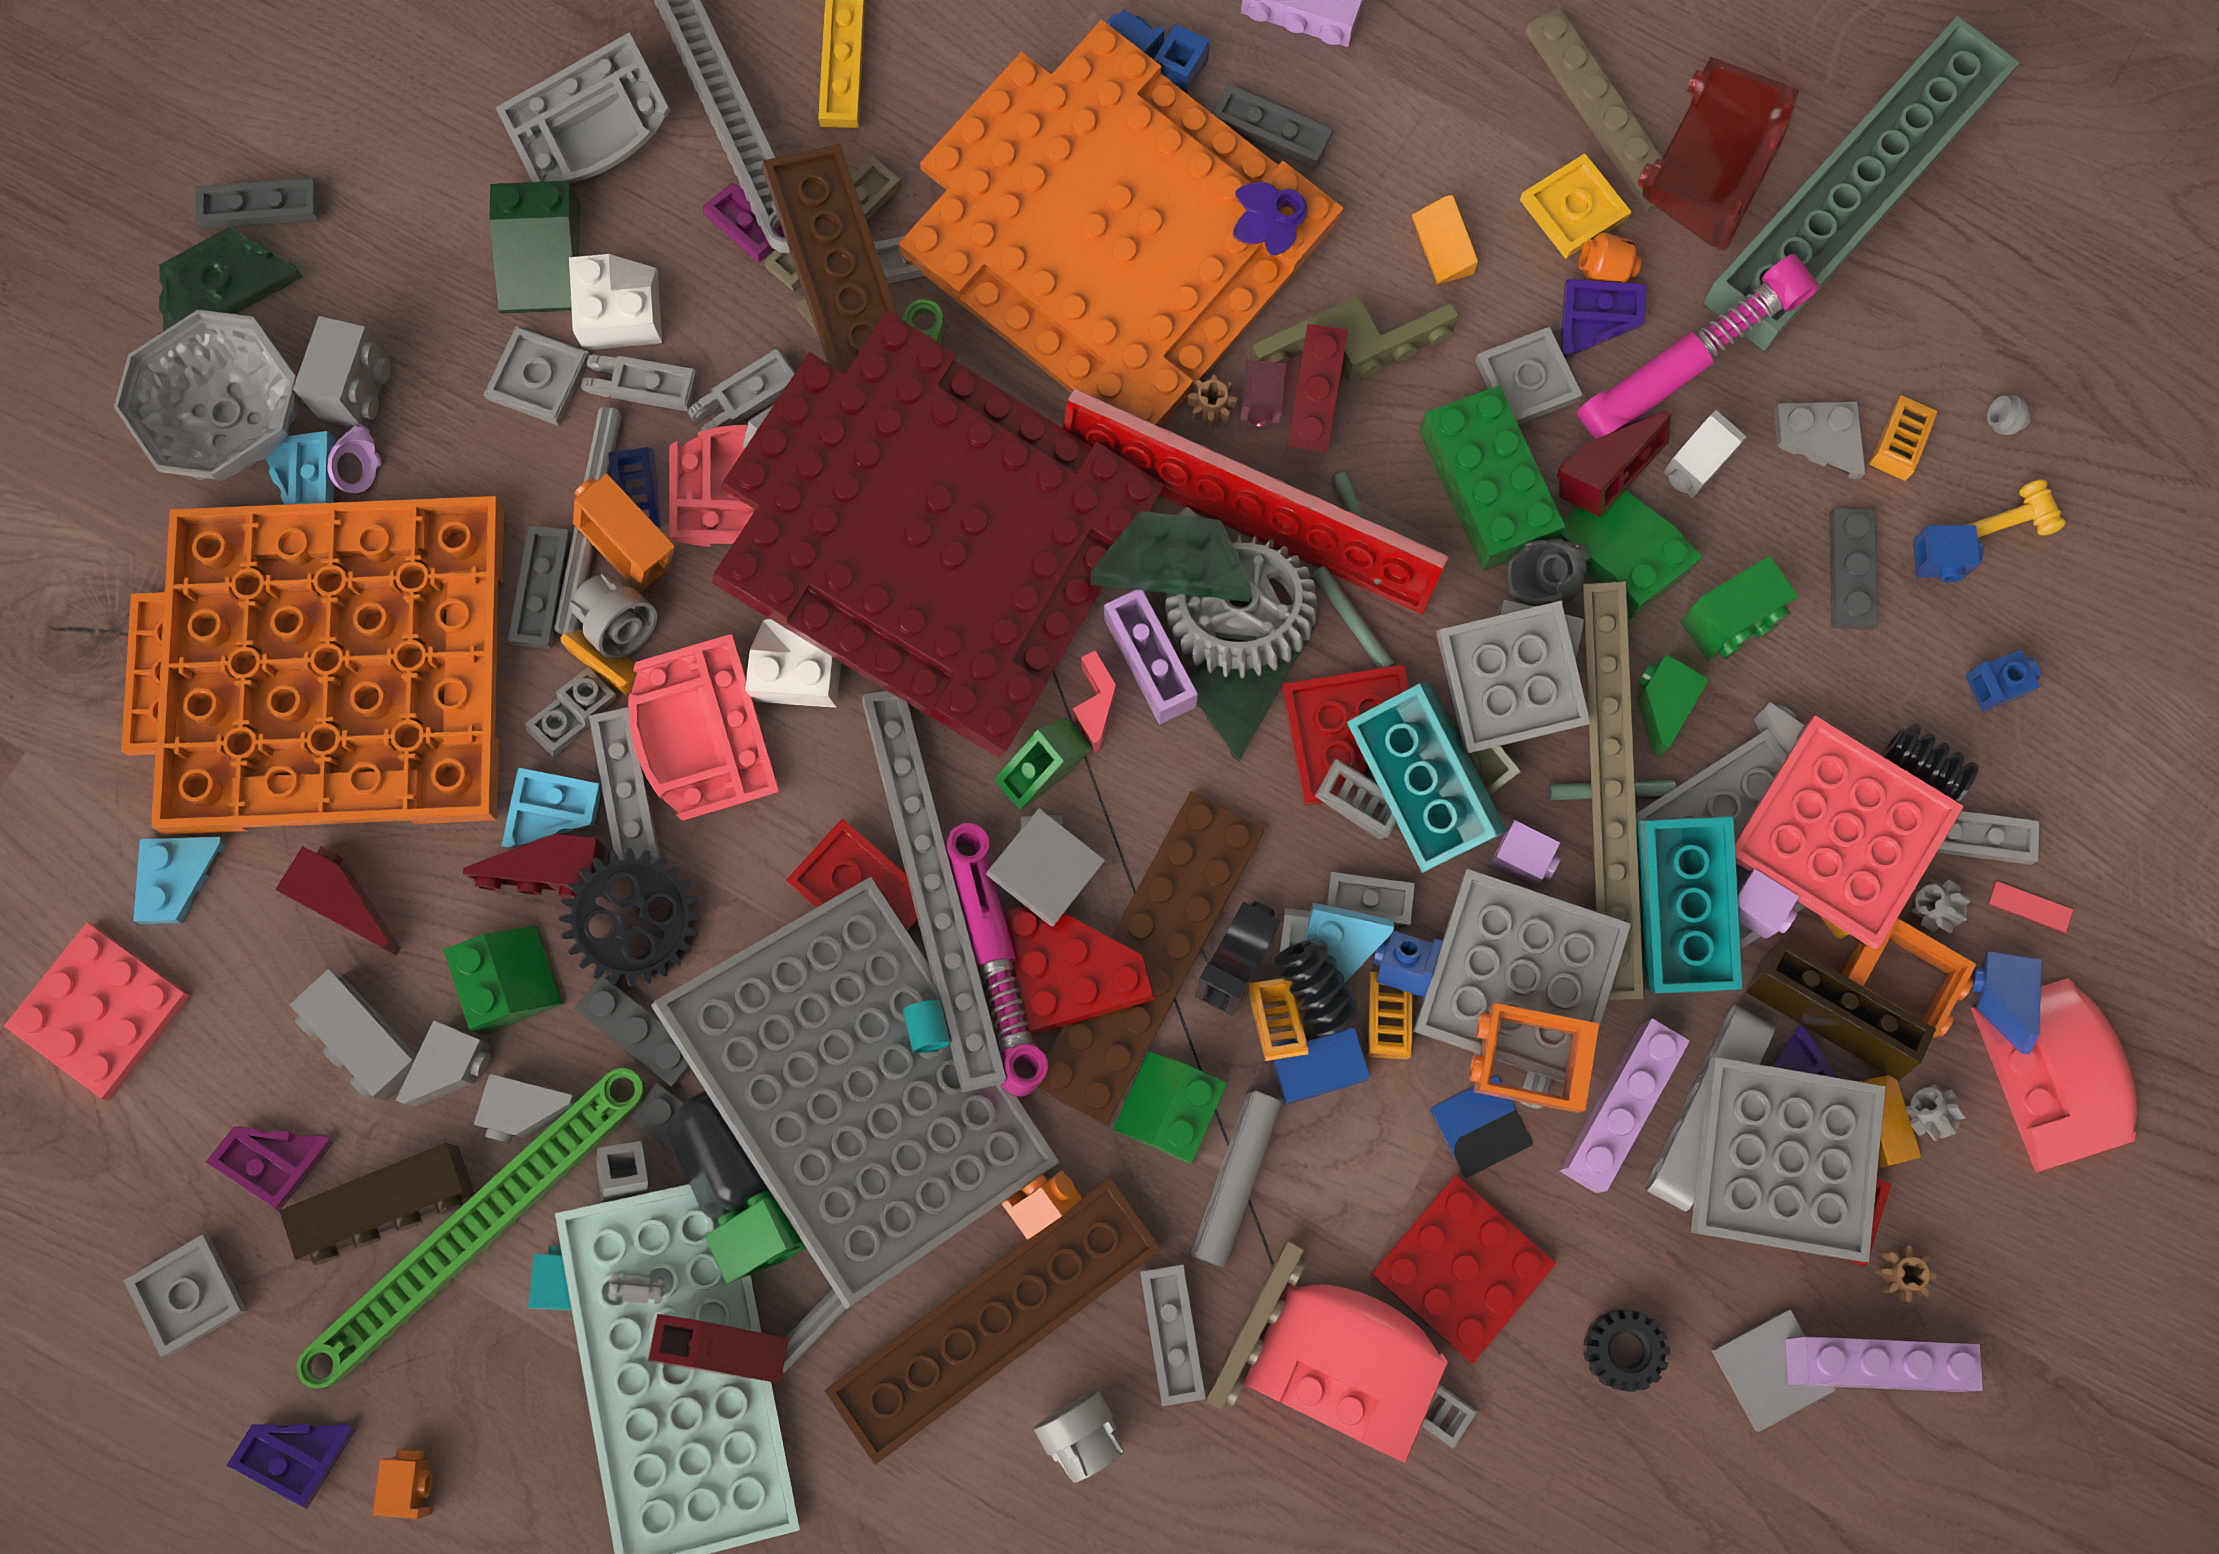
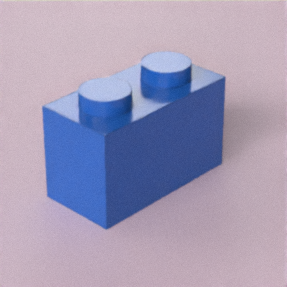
M1355 1028L1344 1031L1342 1029L1333 1034L1318 1036L1319 1038L1307 1041V1055L1270 1060L1284 1106L1363 1083L1370 1078ZM1295 1039L1280 1041L1276 1045L1281 1046L1296 1042Z

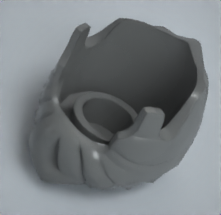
M1550 538L1548 540H1537L1527 543L1526 547L1518 552L1509 562L1507 579L1510 596L1533 607L1561 601L1562 605H1564L1581 591L1585 580L1584 574L1587 573L1586 563L1590 560V554L1583 544L1564 541L1563 538Z

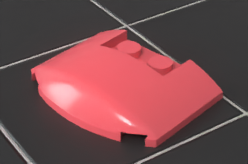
M731 425L698 432V437L693 438L678 447V441L669 445V540L711 547V544H733L755 509L721 489V484L745 449L743 443L748 425Z
M733 634L635 662L633 672L638 673L632 688V694L629 693L628 700L629 723L634 748L640 765L652 788L659 798H663L669 806L678 812V814H675L682 821H686L780 792L753 699L745 691L746 672Z
M2069 978L2041 986L2040 1036L2030 1055L2020 1053L1980 1013L1977 1007L1971 1008L2035 1172L2134 1142L2136 1136L2134 1129L2137 1119V1096L2126 1053L2116 1032L2101 1009L2088 995L2074 986L2076 984Z
M1325 1284L1297 1287V1285L1286 1286L1281 1300L1286 1302L1275 1325L1269 1324L1263 1337V1341H1265L1264 1347L1255 1364L1251 1365L1244 1380V1385L1406 1463L1448 1365V1361L1443 1353L1438 1354L1436 1348L1426 1336L1427 1334L1408 1317L1369 1295L1348 1288Z

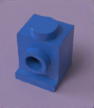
M1125 9L1119 14L1114 13L1106 22L1153 60L1164 43V29L1158 25L1155 30H1152L1145 19L1140 16H1133Z
M1175 24L1155 56L1154 61L1161 65V74L1187 93L1201 68L1205 67L1208 62L1210 40Z
M2020 650L1996 660L1982 663L1966 674L1965 677L1982 712L2025 697L2038 689L2040 686L2037 681L2041 677V672L2037 662L2031 657L2026 658L2023 651Z
M1393 930L1389 941L1385 940L1378 947L1373 963L1381 965L1376 982L1424 997L1430 984L1443 941L1435 939L1434 943Z

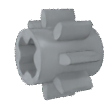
M1932 879L1929 885L1924 886L1915 893L1916 907L1912 910V913L1922 918L1921 925L1930 931L1935 932L1940 927L1948 933H1952L1953 927L1967 920L1966 905L1971 901L1960 893L1961 887L1954 882L1947 880L1944 885H1941Z
M1933 1084L1932 1087L1915 1091L1911 1099V1105L1905 1107V1111L1912 1119L1909 1124L1917 1135L1920 1136L1928 1132L1934 1141L1952 1134L1955 1135L1959 1127V1120L1966 1118V1115L1959 1107L1961 1101L1954 1091L1950 1089L1943 1094L1936 1084Z

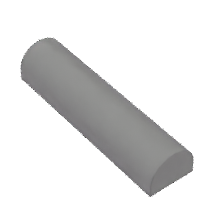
M1258 1091L1245 1094L1190 1253L1192 1257L1226 1268L1282 1104L1280 1100Z

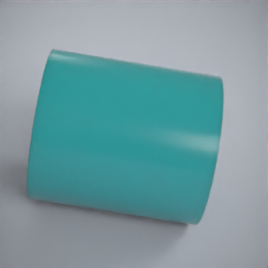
M940 1000L922 1001L903 1009L913 1053L931 1052L951 1044Z

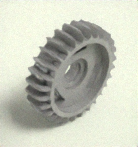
M1240 534L1237 536L1236 543L1228 544L1223 536L1221 538V546L1215 548L1207 541L1206 553L1202 554L1193 549V562L1185 559L1181 560V571H1174L1172 574V584L1167 585L1165 610L1169 631H1172L1174 643L1181 644V651L1184 656L1193 655L1195 666L1207 660L1209 673L1217 666L1223 667L1225 677L1228 676L1231 669H1238L1240 677L1244 678L1246 669L1254 668L1257 675L1260 676L1263 665L1268 664L1276 671L1278 658L1290 663L1291 650L1301 652L1303 640H1310L1311 627L1315 626L1317 609L1314 580L1309 579L1308 567H1300L1298 555L1288 558L1286 546L1275 551L1272 539L1265 546L1259 545L1257 535L1254 536L1251 543H1244ZM1221 575L1203 597L1194 596L1205 583ZM1273 578L1285 587L1293 604L1287 606L1280 604L1269 579ZM1237 593H1245L1252 598V602L1248 606L1241 608L1233 606L1229 600ZM1218 638L1246 640L1248 642H1231Z

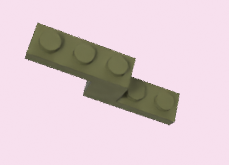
M1357 296L1253 344L1250 363L1256 374L1265 370L1273 372L1283 368L1289 363L1291 358L1302 354L1307 324L1348 330L1342 370L1348 381L1359 376L1365 379L1378 373L1383 365L1391 361L1403 362L1411 358L1421 347L1430 343L1432 346H1437L1447 341L1453 334L1459 315L1452 303H1449L1380 335L1362 301Z

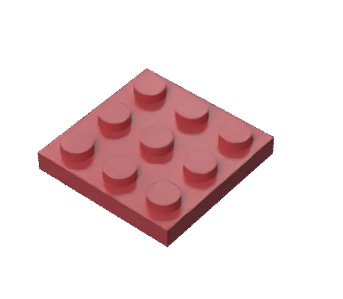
M86 922L6 1022L4 1027L101 1099L109 1100L191 995L98 927Z

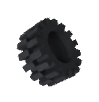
M1612 1310L1610 1313L1597 1317L1598 1321L1595 1324H1591L1587 1329L1590 1333L1588 1338H1584L1583 1345L1587 1346V1353H1583L1585 1361L1590 1363L1591 1367L1588 1369L1592 1375L1597 1376L1600 1379L1599 1382L1605 1386L1627 1392L1645 1390L1650 1388L1649 1384L1652 1382L1657 1383L1662 1378L1659 1375L1662 1370H1667L1669 1363L1665 1362V1357L1670 1355V1347L1665 1346L1664 1340L1668 1338L1665 1332L1658 1329L1660 1324L1655 1319H1649L1647 1317L1648 1314L1641 1311ZM1623 1332L1636 1336L1642 1345L1640 1361L1630 1368H1623L1617 1365L1610 1353L1612 1340Z

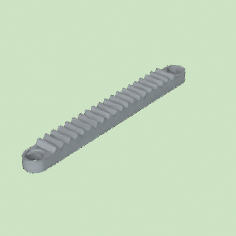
M654 0L655 6L659 8L660 16L665 22L666 29L670 32L672 42L676 45L677 53L681 55L683 65L687 68L688 76L693 81L694 89L698 92L700 102L704 104L705 112L709 115L712 127L715 128L717 138L721 141L723 151L727 153L728 161L732 164L734 174L738 177L746 200L750 202L752 213H755L758 225L761 226L768 243L773 249L782 253H790L786 238L779 236L775 232L781 226L762 169L763 160L772 159L775 156L701 1Z

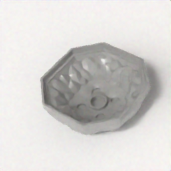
M196 310L128 354L114 409L159 472L191 476L198 480L208 478L222 481L251 467L256 461L265 459L283 444V440L289 435V425L298 414L299 406L297 400L299 396L293 390L297 377L254 317Z

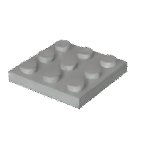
M1561 601L1436 631L1465 754L1591 724Z

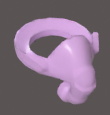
M356 424L350 431H347L336 442L328 457L327 469L329 477L334 485L344 492L356 494L365 491L372 485L376 469L382 464L379 454L375 451L374 439L370 435V430L365 425ZM347 452L356 455L361 461L363 468L360 480L354 484L343 481L337 470V462L340 456Z

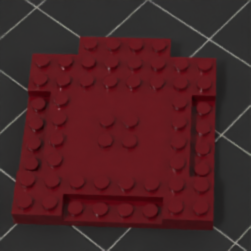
M887 310L846 373L841 372L811 352L807 354L723 480L721 489L749 505L755 511L714 572L712 584L1001 759L1165 484L1098 442H1095L1092 447L956 362L957 354Z

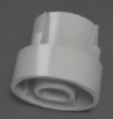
M603 572L601 575H596L585 581L577 589L572 600L569 602L572 613L583 623L585 638L608 659L623 658L635 652L648 640L656 626L657 612L655 608L636 589L624 587L619 581H615L611 576Z
M1099 1389L1070 1402L1046 1417L1033 1428L1047 1455H1052L1055 1462L1059 1461L1073 1483L1084 1480L1118 1459L1124 1452L1115 1433L1117 1427L1112 1420L1113 1414Z

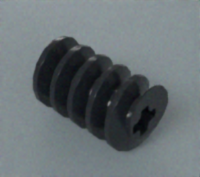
M1913 724L1905 730L1904 728L1899 730L1883 750L1881 756L1887 760L1891 757L1894 758V764L1902 769L1904 767L1909 768L1908 772L1917 778L1921 776L1924 778L1923 782L1932 787L1936 786L1938 791L1946 796H1951L1954 801L1959 802L1974 783L1979 769L1978 764L1970 762L1962 767L1964 755L1956 752L1948 757L1950 747L1947 743H1941L1933 748L1935 735L1932 733H1928L1918 739L1921 731V726L1918 724Z
M1318 939L1305 940L1287 947L1275 957L1274 962L1277 966H1288L1282 972V977L1286 981H1294L1290 985L1289 991L1292 995H1301L1297 1000L1298 1008L1301 1010L1308 1009L1304 1014L1305 1022L1316 1024L1312 1029V1034L1316 1036L1333 1034L1342 1030L1356 1017L1359 1010L1358 1003L1351 997V990L1344 983L1342 972L1336 969V960L1329 954V946L1326 942Z

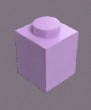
M1514 820L1507 828V832L1504 834L1490 865L1536 887L1543 877L1550 880L1561 860L1560 857L1555 855L1560 842Z
M1756 869L1744 875L1737 885L1738 916L1741 924L1765 939L1778 931L1781 933L1786 932L1797 915V912L1792 908L1799 898L1798 895Z

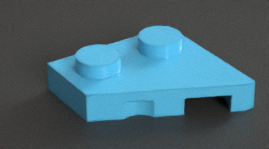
M328 431L287 436L283 440V444L265 458L270 467L268 472L274 484L281 490L280 497L284 505L334 503V483L329 477L327 465L331 449L335 445V436Z
M518 768L501 846L514 848L552 834H564L595 825L602 785Z
M221 837L140 839L133 921L139 924L183 923L192 907L193 897L202 890L209 877L205 873L217 852L223 853L227 840Z
M1313 903L1303 941L1318 939L1326 942L1329 946V954L1336 960V969L1342 972L1344 983H1346L1392 934L1394 923L1393 920Z

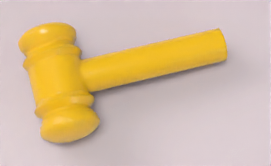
M2038 479L2025 484L2019 490L2020 496L2024 498L2023 504L2025 505L1967 525H1976L1977 538L2033 519V525L2038 526L2037 533L2045 536L2061 530L2065 526L2066 521L2061 517L2062 511L2056 505L2051 494L2052 490L2047 489V481Z

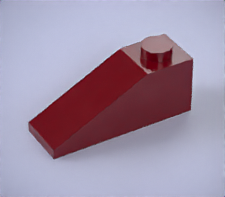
M1665 411L1582 445L1572 457H1567L1559 467L1557 474L1559 479V497L1601 517L1669 443L1671 414Z
M302 846L275 890L375 945L397 955L401 947L354 875L339 866L343 858L320 846L317 853Z

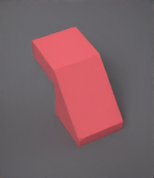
M1095 650L1081 657V670L1096 696L1072 708L1073 720L1085 740L1092 747L1093 754L1101 750L1116 696V684Z

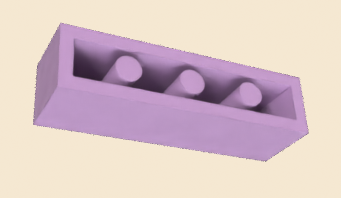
M1653 1018L1640 1024L1559 1169L1561 1173L1595 1193L1604 1192L1609 1189L1690 1040Z
M1825 1337L1786 1339L1788 1385L1948 1392L1983 1391L1980 1344Z

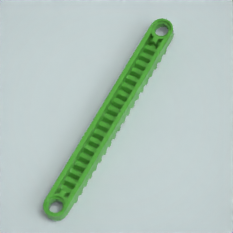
M618 1068L607 1073L301 1353L296 1365L297 1375L301 1382L307 1387L315 1389L333 1387L359 1364L365 1362L369 1355L379 1349L386 1339L392 1337L399 1327L405 1325L412 1315L422 1310L425 1303L434 1299L437 1292L447 1287L450 1280L460 1275L467 1265L473 1263L480 1253L486 1251L493 1241L499 1239L507 1228L512 1227L517 1219L526 1214L533 1204L539 1202L546 1192L552 1190L559 1180L568 1176L571 1169L580 1165L583 1158L592 1154L599 1144L605 1142L612 1132L621 1127V1124L635 1112L646 1097L647 1088L642 1076L631 1069ZM628 1078L634 1084V1095L627 1102H617L612 1095L613 1086L618 1080ZM320 1353H327L333 1360L332 1372L324 1379L316 1377L312 1372L311 1366L313 1359Z

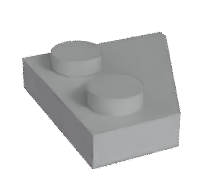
M1857 402L1781 403L1776 405L1773 412L1778 448L1793 454H1802L1809 461L1823 467L1828 463L1849 472L1847 477L1854 480L1861 479L1865 475Z

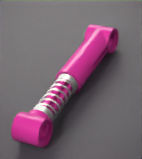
M1791 254L1775 264L1762 277L1763 284L1754 290V295L1748 294L1745 302L1738 301L1737 308H1729L1727 315L1720 314L1719 321H1711L1708 329L1701 328L1695 334L1690 331L1611 390H1605L1587 401L1577 411L1576 416L1594 440L1632 425L1633 421L1714 363L1712 358L1718 356L1719 349L1725 351L1724 346L1729 342L1734 344L1733 339L1739 335L1743 337V332L1748 328L1753 330L1752 325L1759 322L1762 324V318L1766 315L1771 317L1781 309L1786 310V312L1792 311L1813 296L1820 288V285L1796 254Z
M963 823L956 826L950 832L945 848L978 972L981 973V977L984 978L982 980L983 983L988 985L985 993L991 996L988 1005L994 1007L991 1016L997 1019L994 1027L1000 1031L997 1039H999L1000 1057L1006 1080L1001 1086L1009 1094L1026 1096L1033 1093L1045 1078L1048 1070V1061L1045 1054L1036 1044L1032 1043L1031 1033L1026 1032L1025 1026L1028 1025V1022H1023L1022 1015L1025 1014V1011L1020 1010L1019 1004L1022 1003V1000L1017 999L1016 993L1019 992V989L1015 988L1013 983L1017 978L1011 976V971L1014 968L1012 965L1016 960L996 882L986 875L991 867L988 855L989 838L980 826L972 823ZM956 845H970L974 849L975 855L965 856L957 850ZM1016 1062L1026 1063L1031 1068L1033 1077L1030 1079L1020 1078L1015 1073L1013 1064Z

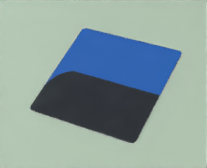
M1494 1076L1490 1080V1082L1502 1084L1498 1076ZM1474 1087L1431 1108V1113L1466 1178L1533 1144L1510 1099L1475 1093Z

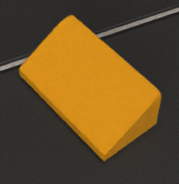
M1453 195L1445 196L1412 214L1411 218L1437 285L1474 275L1478 260Z
M583 629L564 633L561 636V643L572 655L627 697H629V693L632 694V688L638 673L633 672L634 661L627 656L619 659L605 658L585 638Z
M1886 1075L1860 1081L1885 1086L1878 1168L1922 1158L1913 1128L1909 1124L1910 1119L1905 1111L1906 1106L1898 1080Z

